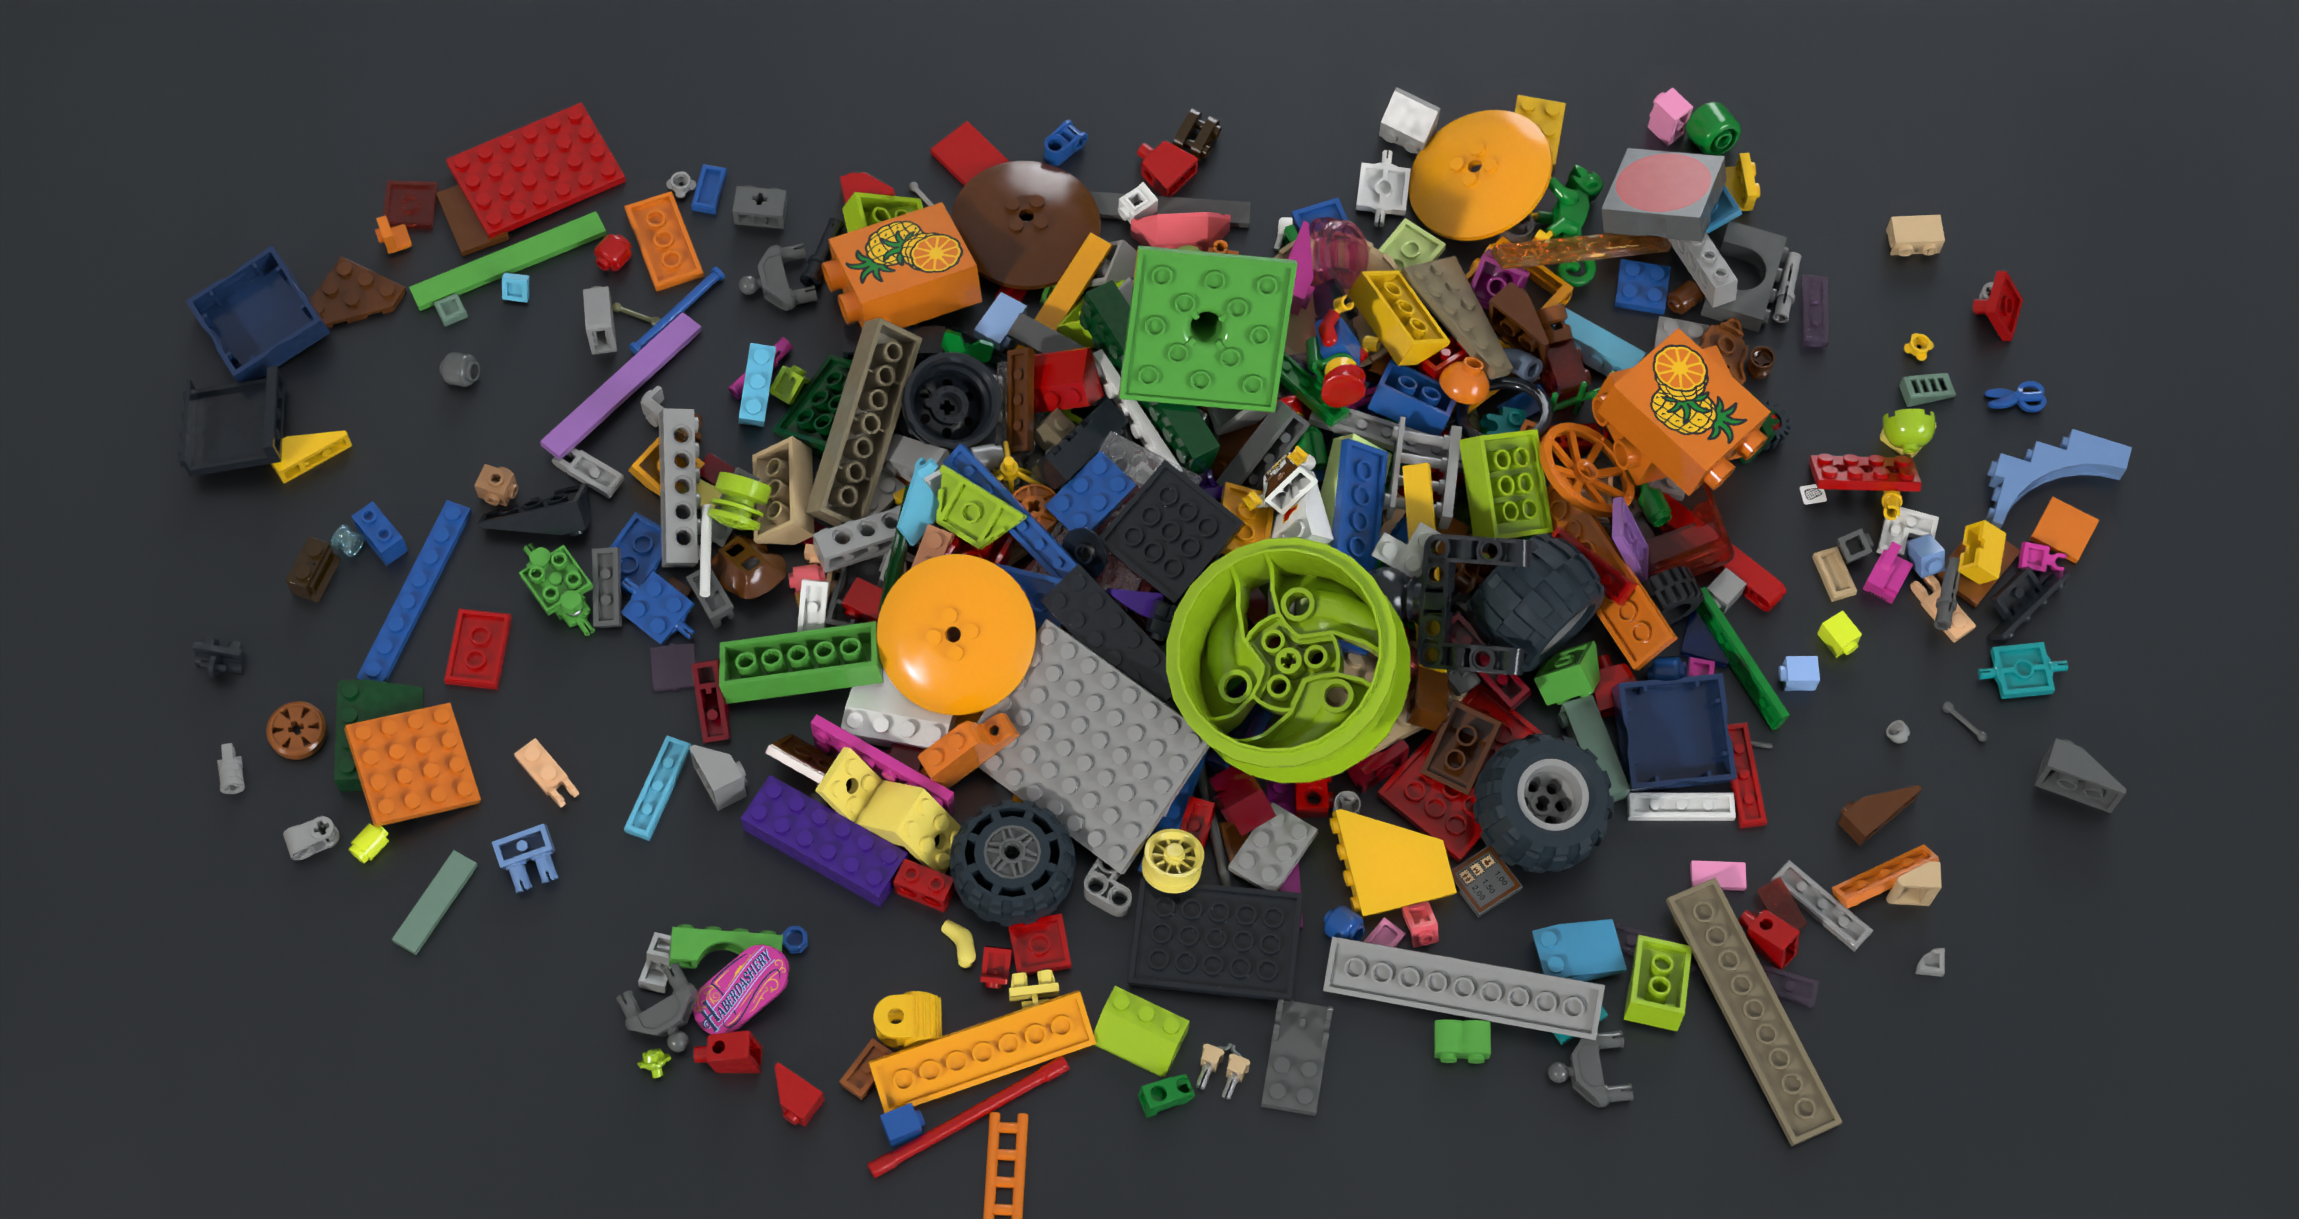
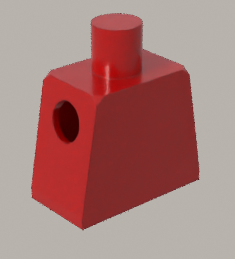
M1163 141L1155 149L1147 143H1143L1137 151V155L1143 159L1141 163L1142 177L1163 197H1172L1198 171L1197 157L1167 141Z
M1609 655L1598 657L1600 681L1594 689L1595 691L1591 694L1594 697L1602 719L1615 716L1612 687L1618 683L1637 681L1626 663L1613 666Z
M1746 910L1738 919L1740 925L1747 930V939L1753 950L1777 971L1781 972L1797 955L1800 931L1770 911L1763 910L1756 917Z
M750 1031L710 1034L707 1038V1046L694 1047L695 1063H708L717 1073H761L762 1045Z

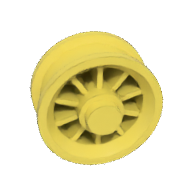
M1180 829L1158 831L1148 839L1145 845L1142 861L1143 876L1152 887L1166 893L1188 891L1200 879L1201 867L1204 861V849L1199 840L1186 831Z

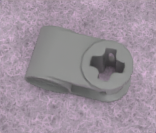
M325 816L317 817L301 825L292 826L283 833L292 860H303L315 853L332 848L340 839L338 829L334 826L332 820Z

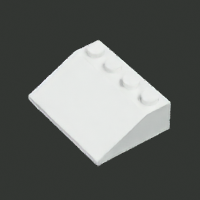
M883 668L884 683L852 687L841 724L843 730L868 744L892 748L893 743L926 750L955 728L957 715L935 713L916 705L894 686Z

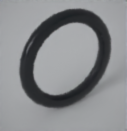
M1507 376L1489 379V391L1497 389L1518 390L1536 400L1540 407V418L1533 429H1538L1540 439L1550 427L1553 419V406L1544 391L1532 382L1521 378ZM1458 402L1455 418L1457 425L1462 427L1463 435L1466 438L1482 436L1483 434L1471 426L1468 419V410L1471 404Z

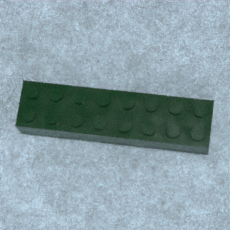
M1111 280L1086 292L1079 321L1083 329L1088 330L1091 334L1095 348L1103 350L1121 377L1130 306L1114 281ZM1137 401L1183 469L1182 473L1192 479L1212 469L1220 445L1194 405Z

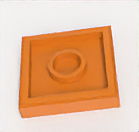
M2052 497L2029 540L2039 545L2049 546L2050 551L2054 553L2066 554V559L2076 564L2099 520Z

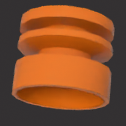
M1029 484L1020 487L1012 494L1055 540L1065 531V526L1044 506L1056 495L1051 488L1042 484ZM1015 540V542L1019 545L1020 548L1025 549L1017 540Z

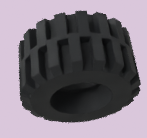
M1685 566L1666 569L1651 576L1642 583V586L1669 625L1691 614L1704 600V594L1692 572Z

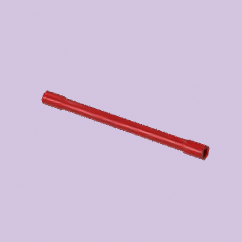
M1059 1056L1041 1066L1034 1073L923 1135L867 1164L869 1171L874 1179L924 1149L1042 1083L1049 1082L1069 1071L1070 1068L1065 1058Z

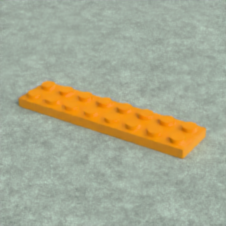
M1077 990L868 1061L885 1114L909 1103L916 1106L1096 1044L1081 992Z

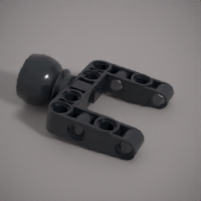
M1434 534L1425 541L1422 574L1418 578L1413 576L1409 579L1406 574L1393 567L1383 566L1369 571V574L1375 579L1383 594L1389 599L1401 621L1404 622L1408 619L1411 623L1415 621L1419 626L1417 659L1422 666L1433 669L1523 675L1524 648L1451 642L1453 612H1450L1451 592L1454 591L1456 562L1530 567L1532 540ZM1440 540L1445 544V551L1441 555L1436 551V544ZM1491 544L1496 545L1498 550L1496 557L1493 559L1488 555V547ZM1438 567L1443 570L1444 574L1441 581H1437L1434 577V571ZM1433 621H1437L1440 625L1437 635H1434L1430 629ZM1432 647L1438 652V658L1434 662L1430 660L1428 654ZM1484 651L1490 656V663L1487 666H1484L1480 660L1481 654Z

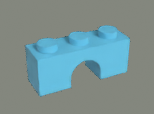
M750 343L739 412V424L764 427L776 347Z

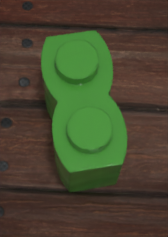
M1435 1020L1434 1058L1440 1059L1443 1063L1457 1062V1059L1462 1058L1468 1059V1062L1473 1064L1484 1063L1485 1059L1490 1058V1021Z

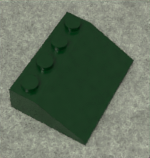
M830 354L773 428V432L784 439L791 436L795 437L812 449V455L822 459L852 360Z
M366 679L338 681L334 781L340 792L363 791L344 730L345 726L423 709V687Z

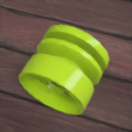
M719 472L714 489L725 496L724 499H711L710 503L721 509L709 508L707 516L731 528L759 531L761 523L752 520L751 517L763 518L764 513L755 509L754 505H767L772 487L744 476Z

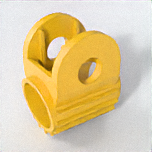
M909 991L901 995H890L882 999L877 1004L873 1014L876 1034L880 1042L892 1049H906L942 1037L941 997L927 992ZM895 1020L902 1021L898 1024H892V1022Z

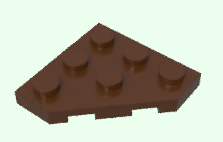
M340 256L310 301L326 326L332 328L333 324L347 321L351 323L366 319L371 314L393 312L407 291L404 286Z

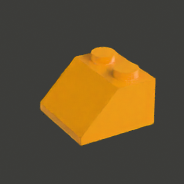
M658 437L633 463L628 471L646 488L660 496ZM680 457L674 458L676 466L679 468L686 467L684 459ZM695 458L696 468L700 470L705 463L699 458ZM675 483L677 492L685 486L682 483Z

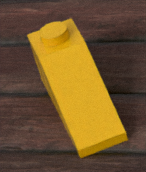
M345 430L287 436L282 439L281 462L271 463L283 484L350 448L352 444Z

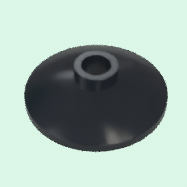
M1076 528L1064 537L1062 547L1093 578L1100 576L1107 565V550L1102 539L1094 531L1087 528Z

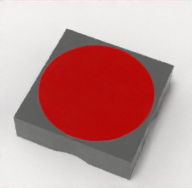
M1628 148L1602 207L1604 233L1635 236L1651 235L1667 239L1702 242L1711 220V211L1718 202L1726 182L1725 156Z

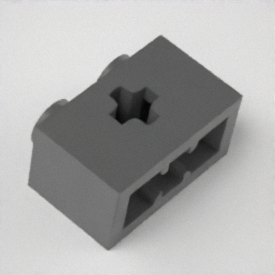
M752 185L737 186L732 211L734 224L784 229L788 207L787 191L774 187L766 189L757 188Z

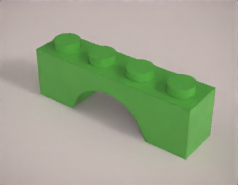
M678 925L677 927H672L668 967L674 963H679L681 968L696 969L700 961L711 952L728 950L740 955L747 948L755 945L775 947L782 952L783 935H776V932L768 930L761 931L760 933H749L747 929L742 928L734 929L733 931H722L721 928L714 926L706 927L705 929H695L692 925Z

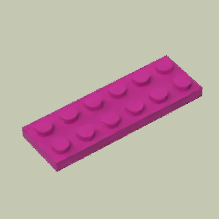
M816 714L813 718L811 728L816 748L826 754L831 752L836 756L839 755L843 747L851 748L882 780L924 788L951 817L954 815V792Z

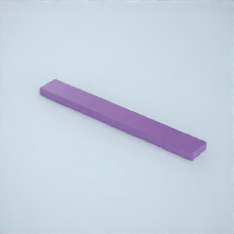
M682 312L540 441L541 446L560 461L702 331L701 326Z

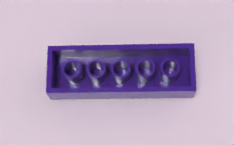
M771 775L767 778L741 817L744 831L880 908L894 888L893 882L904 858L909 860L908 852Z

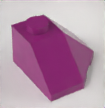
M1488 248L1481 257L1471 283V288L1481 307L1489 310L1490 299L1510 282L1524 289L1530 272L1512 258Z

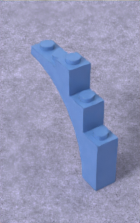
M2072 429L2068 437L2063 436L2059 448L2036 441L2032 450L2027 449L2024 460L2001 453L1996 462H1991L1987 473L1988 476H1991L1989 486L1994 488L1991 500L1995 501L1993 508H1989L1985 520L2001 529L2007 513L2022 496L2043 483L2061 477L2090 475L2120 480L2127 469L2132 447Z

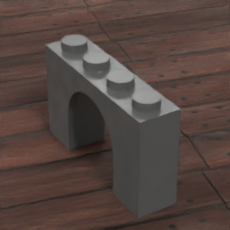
M1730 221L1722 241L1720 254L1740 259L1753 265L1758 270L1762 283L1750 290H1737L1736 300L1714 308L1705 298L1701 316L1726 322L1729 318H1736L1740 321L1742 328L1759 332L1761 324H1767L1771 310L1766 308L1768 302L1773 304L1777 289L1773 288L1774 282L1779 283L1783 271L1779 264L1780 261L1785 262L1789 248L1785 247L1787 237Z

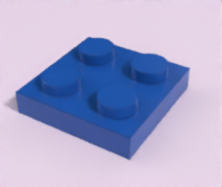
M1621 259L1614 307L1664 315L1671 267Z

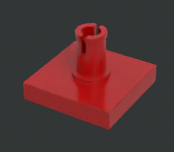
M2007 271L1996 272L1989 299H1975L1973 302V312H1975V315L1986 314L2002 341H2012L2023 303V298Z

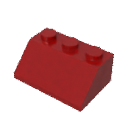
M1090 347L1034 355V413L1054 411L1056 408L1064 410L1087 407L1104 396Z

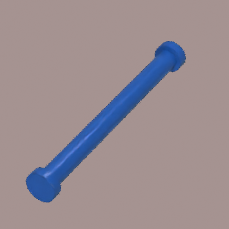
M714 266L711 269V273L636 343L632 342L629 345L630 350L636 355L718 280L722 281L725 278L724 273Z

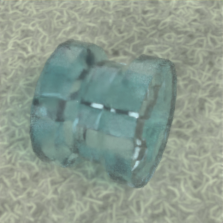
M344 524L334 533L331 545L336 549H342L345 555L352 557L363 545L364 535L360 532H353L350 526Z

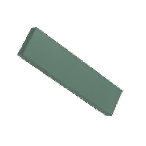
M453 850L396 932L392 941L417 955L478 867L477 863Z

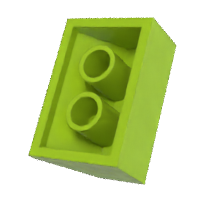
M1115 986L1102 1010L1093 1033L1096 1041L1094 1045L1165 1079L1189 1031L1190 1021Z

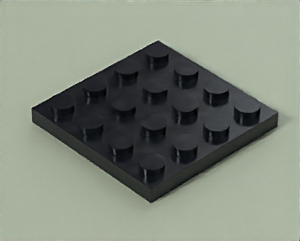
M1164 460L1099 537L1110 553L1177 606L1190 585L1214 563L1246 524L1168 461Z

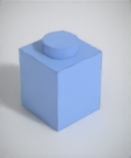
M1786 656L1782 666L1778 668V679L1780 682H1783L1784 691L1816 690L1820 682L1818 656Z

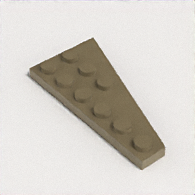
M1455 256L1402 268L1401 274L1419 299L1471 357L1477 358L1483 363V370L1491 380L1510 374L1513 367Z

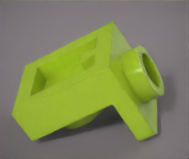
M794 364L791 368L783 365L771 385L769 393L792 405L804 383L808 384L811 379L805 376L806 371Z

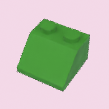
M1594 641L1560 651L1540 667L1534 677V681L1547 706L1554 703L1561 705L1577 696L1584 698L1595 691L1594 689L1600 681L1597 648Z

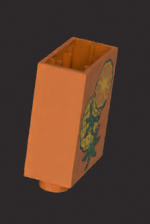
M942 202L828 239L832 260L821 264L822 271L831 292L842 289L844 292L838 295V302L847 324L859 321L863 328L865 321L881 318L900 328H905L982 302L977 264Z
M1679 328L1612 386L1597 411L1688 496L1696 491L1704 482L1713 490H1716L1735 470L1736 467L1728 460L1736 453L1746 461L1750 459L1768 439L1759 429L1771 413L1770 410Z

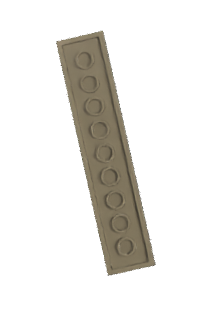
M1716 877L1668 897L1666 903L1688 946L1692 949V954L1791 1147L1841 1125L1843 1122Z

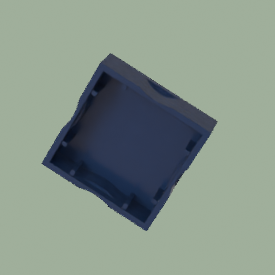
M273 245L242 264L231 275L214 282L186 300L202 328L213 339L216 350L238 382L260 379L267 374V367L280 366L331 333Z
M1723 673L1688 676L1673 681L1646 680L1618 683L1612 687L1621 765L1630 787L1629 792L1721 784L1737 779L1732 740L1727 727L1728 709Z

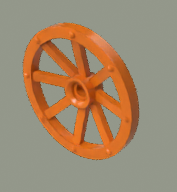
M1570 422L1555 425L1544 435L1539 447L1541 466L1554 489L1571 505L1593 516L1612 517L1613 504L1608 505L1597 490L1615 498L1622 496L1627 506L1631 504L1635 494V483L1629 470H1622L1617 465L1613 454V444L1607 438L1587 426ZM1567 435L1572 460L1554 440L1556 437ZM1576 436L1593 444L1586 459H1581ZM1600 450L1611 460L1615 467L1603 469L1595 467L1593 462ZM1552 451L1567 468L1555 465ZM1619 475L1622 482V491L1597 479ZM1562 476L1573 481V488L1566 483ZM1582 488L1586 490L1594 502L1580 495Z

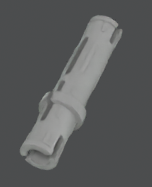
M1788 252L1779 291L1775 295L1776 306L1773 319L1779 323L1788 322L1791 304L1795 302L1794 289L1802 258L1796 252ZM1789 271H1791L1790 282L1787 281ZM1787 293L1786 301L1783 303L1784 294Z

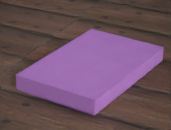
M1622 496L1613 498L1612 538L1625 563L1632 569L1642 584L1648 579L1649 546Z

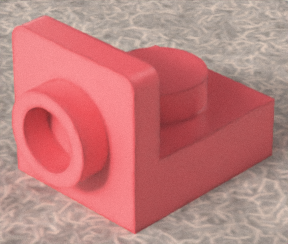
M1428 901L1402 907L1403 917L1411 934L1413 948L1439 941L1438 923Z

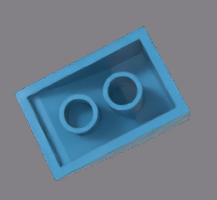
M1613 919L1557 924L1532 931L1542 974L1590 981L1627 971Z

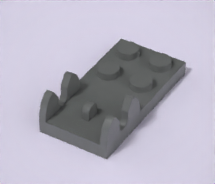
M1282 998L1278 999L1261 1107L1316 1116L1333 1006L1328 1005L1325 1007L1295 1001L1288 1002Z

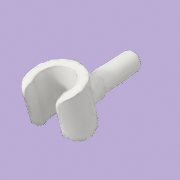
M1282 217L1279 219L1277 239L1273 248L1275 251L1280 250L1284 229L1286 226L1292 225V218Z

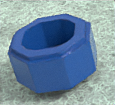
M789 926L782 933V946L790 954L802 953L808 947V934L802 927Z

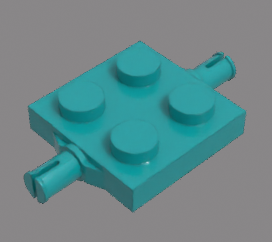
M2044 642L1992 647L1990 653L1993 668L1978 669L1979 680L1994 678L1998 684L2001 699L2053 694L2055 691L2052 678L2053 672L2068 671L2067 660L2051 662L2046 653Z

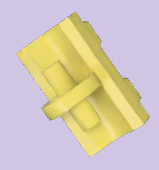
M1052 970L1038 971V985L1028 986L1026 973L1012 974L1009 1000L1032 999V1001L1021 1002L1022 1009L1049 1000H1038V998L1059 996V984L1055 983Z

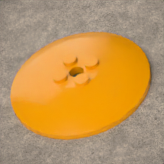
M1479 111L1450 122L1430 138L1424 150L1418 153L1410 171L1408 192L1415 214L1429 230L1453 240L1474 241L1485 239L1512 228L1534 210L1547 190L1553 165L1549 143L1535 123L1520 114L1510 111ZM1482 165L1479 171L1471 172L1474 166Z
M964 554L933 557L908 570L897 580L887 594L881 607L877 624V647L880 660L894 686L916 705L926 710L946 715L977 713L991 708L1008 697L1025 677L1031 665L1036 645V623L1033 610L1020 585L1010 574L996 564L976 556ZM951 627H957L961 632V637L957 642H951L947 637V632Z

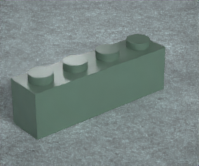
M1593 695L1563 703L1558 714L1561 728L1566 729L1568 738L1577 741V746L1584 750L1588 748L1598 758L1596 762L1602 771H1607L1612 785L1609 793L1610 796H1613L1614 802L1626 799L1630 787Z

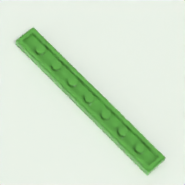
M595 211L410 286L409 289L419 311L434 306V302L455 293L459 296L502 278L504 273L513 274L606 236L607 233Z

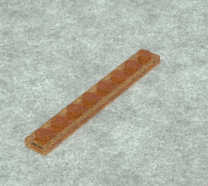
M1605 233L1499 244L1493 246L1491 254L1503 270L1669 252L1672 244L1667 238L1659 236Z

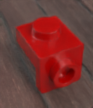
M985 945L980 982H986V987L1002 988V984H1008L1012 948Z

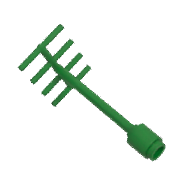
M1584 381L1581 383L1577 396L1557 403L1559 395L1554 392L1550 401L1553 406V413L1575 405L1573 414L1578 415L1582 402L1588 399L1593 400L1601 387L1586 392L1588 384ZM1648 483L1638 485L1641 492L1637 502L1647 521L1652 523L1654 527H1659L1672 519L1670 514L1671 508L1659 488L1654 489V487H1650Z

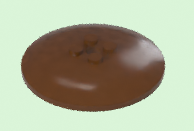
M1036 161L1006 162L980 172L960 191L951 214L953 223L977 264L978 274L993 283L1014 289L1031 290L1057 285L1090 232L1100 237L1101 232L1100 213L1089 190L1070 173L1053 165ZM1027 214L1032 216L1033 219L1031 221H1023L1020 219V216Z

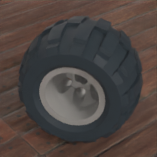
M1550 533L1539 534L1529 539L1532 540L1530 567L1498 565L1473 594L1466 610V619L1471 623L1479 638L1486 645L1524 648L1523 672L1536 670L1565 647L1593 617L1605 596V587L1600 583L1601 578L1591 562L1576 547L1561 538H1554Z
M1548 733L1531 734L1522 739H1514L1502 746L1486 762L1484 769L1478 775L1474 788V794H1476V801L1473 803L1474 820L1480 824L1482 830L1480 836L1486 846H1492L1500 854L1498 856L1499 859L1508 865L1514 866L1517 864L1522 866L1524 871L1544 873L1545 871L1559 872L1571 868L1587 858L1606 836L1609 828L1607 825L1613 815L1614 799L1609 793L1612 784L1607 771H1602L1596 762L1598 758L1588 748L1584 750L1577 746L1576 740L1563 735L1552 738ZM1529 784L1534 785V793L1529 791ZM1546 787H1552L1554 789V794H1549L1546 790ZM1538 802L1543 806L1541 811L1535 806ZM1556 803L1563 806V812H1559L1555 808ZM1545 819H1550L1553 824L1545 823Z

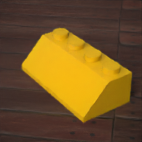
M1399 270L1361 271L1349 290L1348 295L1398 366L1418 365L1450 344L1447 336Z

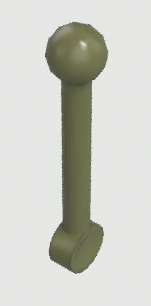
M617 302L612 304L614 312H623L651 323L652 327L660 320L659 317L651 318L621 307Z

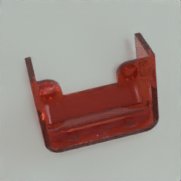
M1705 482L1703 486L1708 500L1697 504L1693 508L1692 517L1694 523L1645 540L1649 546L1648 578L1666 569L1680 566L1688 567L1693 576H1697L1726 565L1734 558V550L1710 487ZM1611 516V517H1608V519H1609V522H1610V525H1611V528H1612V516Z

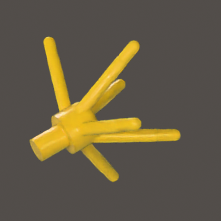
M1004 441V461L1001 463L1000 469L992 474L999 481L1002 479L1008 481L1011 494L1015 492L1014 480L1017 477L1030 484H1041L1030 478L1032 476L1031 471L1018 467L1017 462L1010 456L1008 441Z

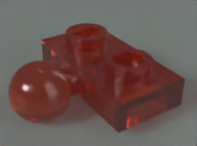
M1781 877L1757 889L1768 911L1798 930L1809 925ZM1755 910L1752 914L1758 917L1762 910Z

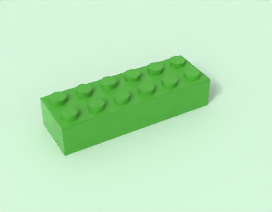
M876 621L720 643L719 687L727 704L884 683L883 665L877 647Z

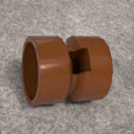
M1564 304L1536 311L1548 338L1549 346L1573 339L1570 325L1565 323L1568 316Z

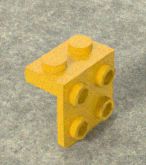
M1739 153L1736 165L1725 167V186L1741 211H1752L1756 199L1760 197L1759 183H1755L1754 178L1756 166L1754 162H1751L1749 153Z

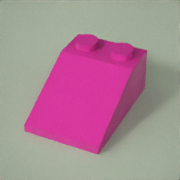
M1306 221L1303 222L1288 257L1289 260L1297 261L1290 313L1296 316L1299 315L1301 308L1307 309L1315 287L1311 286L1314 275L1309 223Z

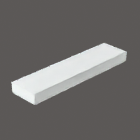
M1629 792L1626 798L1628 821H1734L1736 818L1734 792Z

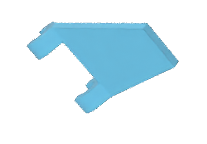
M921 457L915 463L914 473L897 524V528L911 546H914L923 536L927 525H932L936 520L939 507L938 494L936 497L924 481V478L932 474L938 467L932 458L926 461L925 458Z

